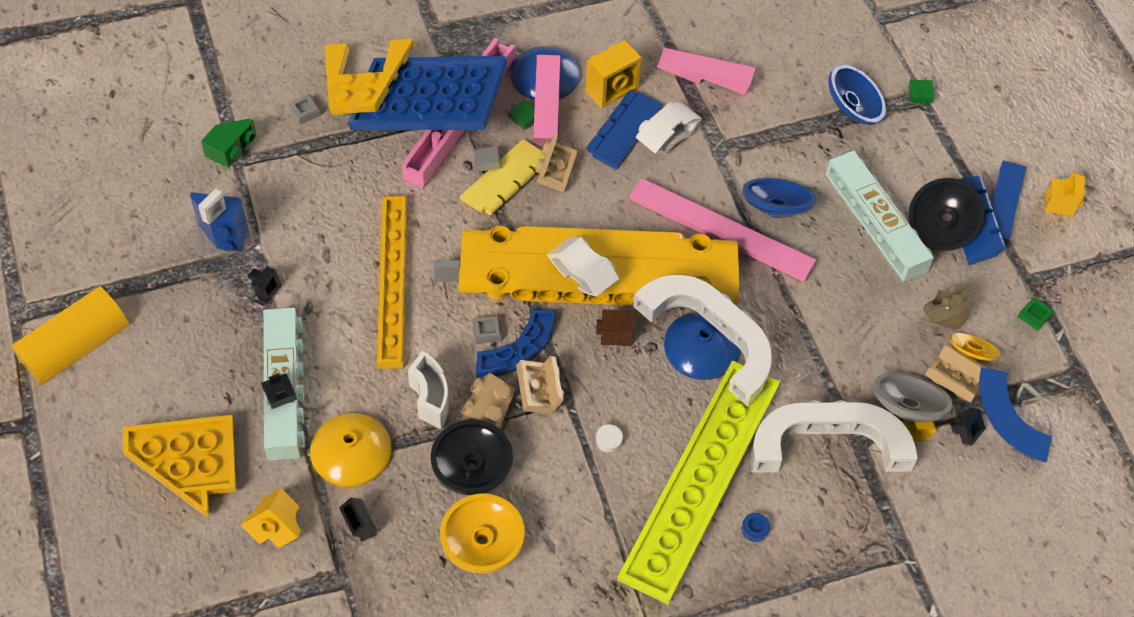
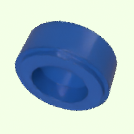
M751 513L744 518L741 530L744 537L749 541L761 542L769 534L770 522L760 513Z

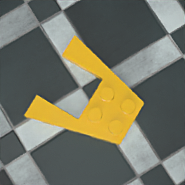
M413 38L390 40L383 72L343 74L349 53L347 43L325 45L328 101L331 114L377 112L389 92L388 86L398 76L397 71L399 67L406 63L409 50L415 47Z

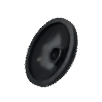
M940 178L925 184L914 195L909 207V223L911 228L917 231L924 245L934 250L953 251L968 245L979 234L984 222V206L979 194L972 186L959 179ZM945 214L952 216V219L948 222L943 221L942 218Z
M470 419L451 424L437 436L431 449V465L436 478L449 490L463 495L484 494L497 488L507 478L513 464L512 445L506 434L497 426L483 420ZM471 463H474V464L477 465V466L474 467V468L468 467V465L471 464Z

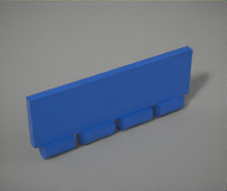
M629 90L609 116V120H606L597 132V135L594 136L586 147L587 151L592 153V157L617 170L638 141L635 137L639 133L640 125L645 120L649 121L658 113L663 104L640 92L636 94Z
M970 175L959 180L966 182L977 191L984 206V222L979 234L972 242L963 247L968 264L972 265L997 257V253L1006 250L1002 234L999 232L1000 228L995 214L992 213L993 208L986 193L982 177L975 176L971 178Z

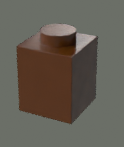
M602 310V319H597L596 335H601V345L632 346L633 311Z

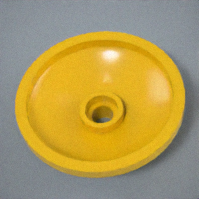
M346 413L329 419L316 431L310 445V457L316 472L325 481L340 487H357L375 480L386 469L392 453L391 439L385 427L373 417L360 413ZM347 439H353V442L346 443L345 441Z
M474 494L460 499L448 509L440 526L441 546L448 559L457 567L472 573L486 574L503 569L515 560L524 543L525 530L520 513L510 502L492 494ZM486 539L487 543L480 544L478 543V540Z

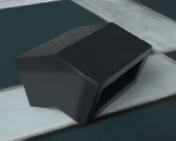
M350 497L339 507L352 535L359 537L361 542L377 535L376 527L362 499ZM353 514H356L361 524L360 527L358 526Z

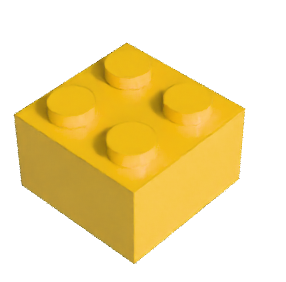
M625 40L610 46L599 54L593 55L587 60L585 92L602 109L624 97L629 90H637L639 88L642 57Z

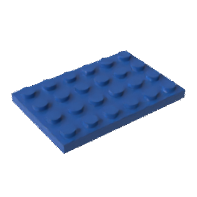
M505 56L408 57L406 63L399 67L396 80L391 81L388 86L389 92L378 111L352 113L348 121L350 130H485L507 65ZM374 58L368 72H383L386 58Z

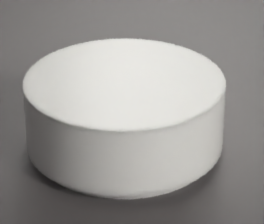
M603 425L596 433V445L604 452H614L620 448L623 434L615 425Z

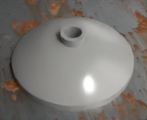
M890 372L881 374L875 379L873 392L878 401L886 409L902 419L913 422H934L947 417L952 409V400L949 395L938 385L922 377L907 373Z

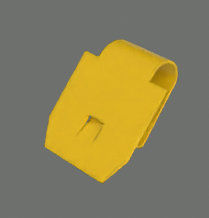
M908 420L902 422L910 432L914 442L930 440V435L937 431L934 422H913Z

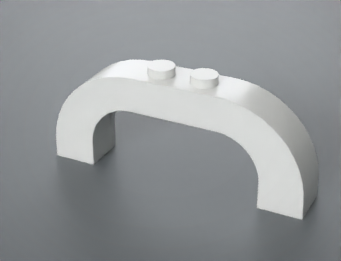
M669 275L657 278L647 283L634 294L633 307L651 323L664 311L673 307H687L698 312L732 341L745 357V365L731 378L728 390L747 407L760 395L766 384L771 367V348L762 329L752 320L749 313L735 306L729 296L724 293L721 294L717 289L701 279L686 275Z
M842 400L833 403H821L819 401L793 403L774 410L759 425L750 456L751 473L779 472L782 462L781 443L792 435L859 434L870 438L878 445L883 455L885 472H912L917 461L913 438L906 426L896 416L872 404Z

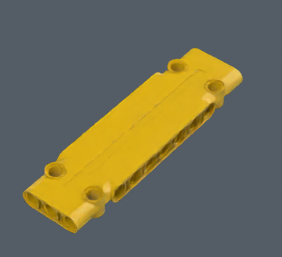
M495 226L491 230L463 229L459 293L482 294V292H487L488 296L495 300L503 299L508 293H511L512 298L518 301L633 306L634 294L647 283L664 276L686 275L707 282L721 294L724 293L729 296L733 304H738L739 301L738 242L736 240H711L704 234H695L690 239H687L684 235L676 232L523 226L515 231H510L505 226ZM569 237H582L595 253L607 257L614 264L615 272L619 279L598 296L586 294L577 288L580 284L570 276L566 279L557 270L547 254Z

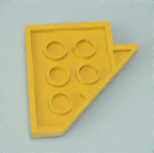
M233 415L123 427L124 455L203 516H209V495L237 492Z

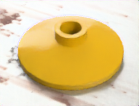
M954 333L950 336V343L958 351L975 361H995L1000 357V351L984 339L965 333Z

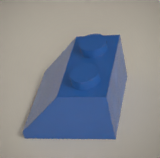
M191 192L190 198L198 226L217 249L224 251L241 252L248 230L241 198L223 196L226 210L211 224H207L202 221L198 205L209 194Z

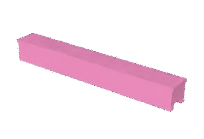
M494 38L482 56H505L507 65L503 74L504 77L516 59L515 46L511 44L507 47L500 44L499 39ZM426 130L402 163L403 180L424 188L465 130Z

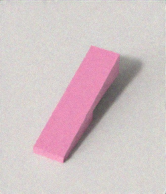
M668 48L663 49L657 65L659 69L697 84L700 83L701 79H704L742 95L746 94L755 71V67Z
M537 55L533 143L545 144L546 140L551 141L554 133H558L560 55Z

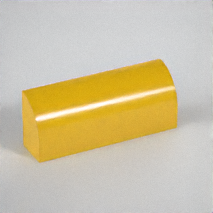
M99 286L11 346L18 360L42 386L128 327L129 322L116 302Z

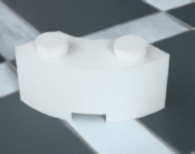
M670 102L649 121L645 120L640 125L639 133L635 138L655 154L667 155L678 142L691 136L702 118L682 102L673 104Z
M569 237L547 254L557 270L566 279L569 276L580 284L577 288L586 294L598 296L619 279L615 272L614 264L607 257L595 253L582 237Z
M421 351L408 370L409 386L419 395L417 401L418 418L442 429L449 410L447 382L440 365L430 355Z

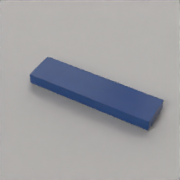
M1003 160L991 205L993 208L992 213L995 214L1000 228L999 232L1002 234L1004 243L1008 244L1026 167Z

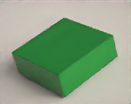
M909 80L910 102L933 103L935 97L932 80Z
M524 99L508 112V118L526 130L534 123L535 107Z
M1033 297L1019 312L1017 317L1039 331L1053 316L1055 311Z

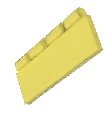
M522 139L500 159V169L488 170L460 196V200L480 213L485 211L492 215L503 205V201L506 202L519 190V187L525 185L535 175L539 159H544L545 155L541 153L542 150Z

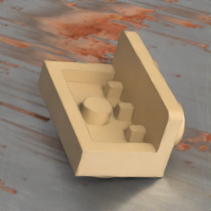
M554 133L551 141L546 140L541 153L545 155V158H540L535 172L539 173L536 183L564 192L577 150L556 143L558 135Z
M946 344L925 375L931 378L935 384L944 386L954 392L958 398L971 403L980 392L981 367H987Z
M549 356L544 363L520 360L516 365L523 411L552 414L564 399V391L561 389L559 378L560 369L557 366L556 357Z
M491 373L481 379L477 378L470 389L472 392L470 400L462 408L461 413L463 417L461 421L470 419L483 420L500 429L516 388Z

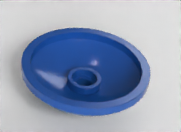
M550 46L534 47L522 52L514 60L511 67L512 83L527 98L535 100L537 55H560L559 99L569 95L578 85L580 71L576 60L569 53L559 48Z
M838 65L830 72L828 77L830 94L837 107L846 116L866 125L877 124L884 118L886 113L884 98L876 84L865 73L850 65Z
M753 179L746 182L742 190L744 198L750 205L773 218L791 217L805 213L814 207L816 196L810 189L783 179Z
M698 312L688 313L677 318L669 326L665 334L664 351L668 361L678 372L693 379L711 380L725 375L731 362H738L741 350Z

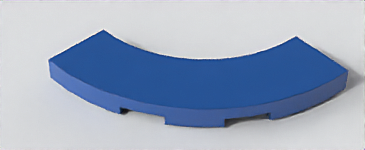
M531 309L529 321L521 336L515 342L494 350L477 351L476 378H482L489 373L496 377L517 370L516 365L520 360L532 361L537 357L551 338L556 322V310Z
M981 367L979 376L980 398L987 418L994 430L1016 451L1046 463L1052 436L1033 429L1016 413L1008 395L1007 372Z

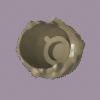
M965 286L956 287L955 289L947 287L946 291L938 290L937 296L924 305L923 311L928 315L932 323H937L952 330L959 329L968 320L971 308L973 307L972 290Z

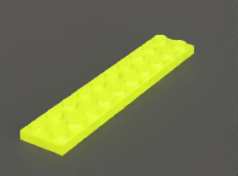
M732 361L618 575V581L669 605L780 384V381L768 376L760 395L747 407L728 390L731 378L744 366L735 361Z

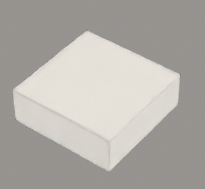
M213 190L198 205L202 221L211 224L226 210L223 193L219 190Z

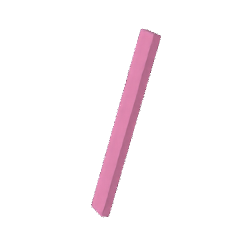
M641 178L630 194L629 200L714 240H736L739 252L803 282L806 281L815 266L816 259Z

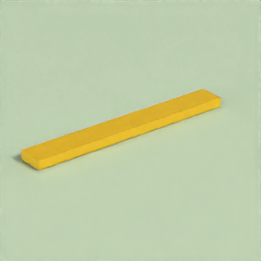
M382 196L377 369H401L404 363L407 196Z

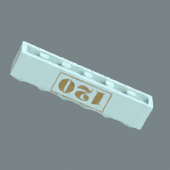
M855 151L829 160L825 175L901 280L905 282L928 272L934 258L931 250L923 244L917 231L911 228L905 220L904 214L892 202L890 195L885 193L879 185L878 179L867 169L864 160L859 158Z
M295 308L263 310L264 381L269 380L268 377L277 373L280 375L287 373L297 396V400L271 409L264 393V450L267 461L300 458V448H305L304 431L300 432V424H304V409L299 408V401L304 400L303 384L299 385V378L304 377L303 362H299V355H303L302 339L298 340V333H303L302 318H297Z

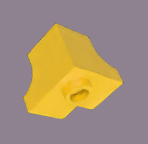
M1072 172L1070 177L1064 180L1052 178L1045 192L1044 212L1073 217L1077 208H1081L1084 202L1085 176Z
M279 488L263 497L254 511L244 518L241 526L259 544L270 539L280 548L298 538L302 531L296 522V513L300 506L282 488Z

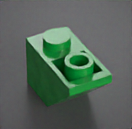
M244 119L215 125L201 140L205 157L229 168L234 161L240 158L244 149L254 142L257 136L254 121Z

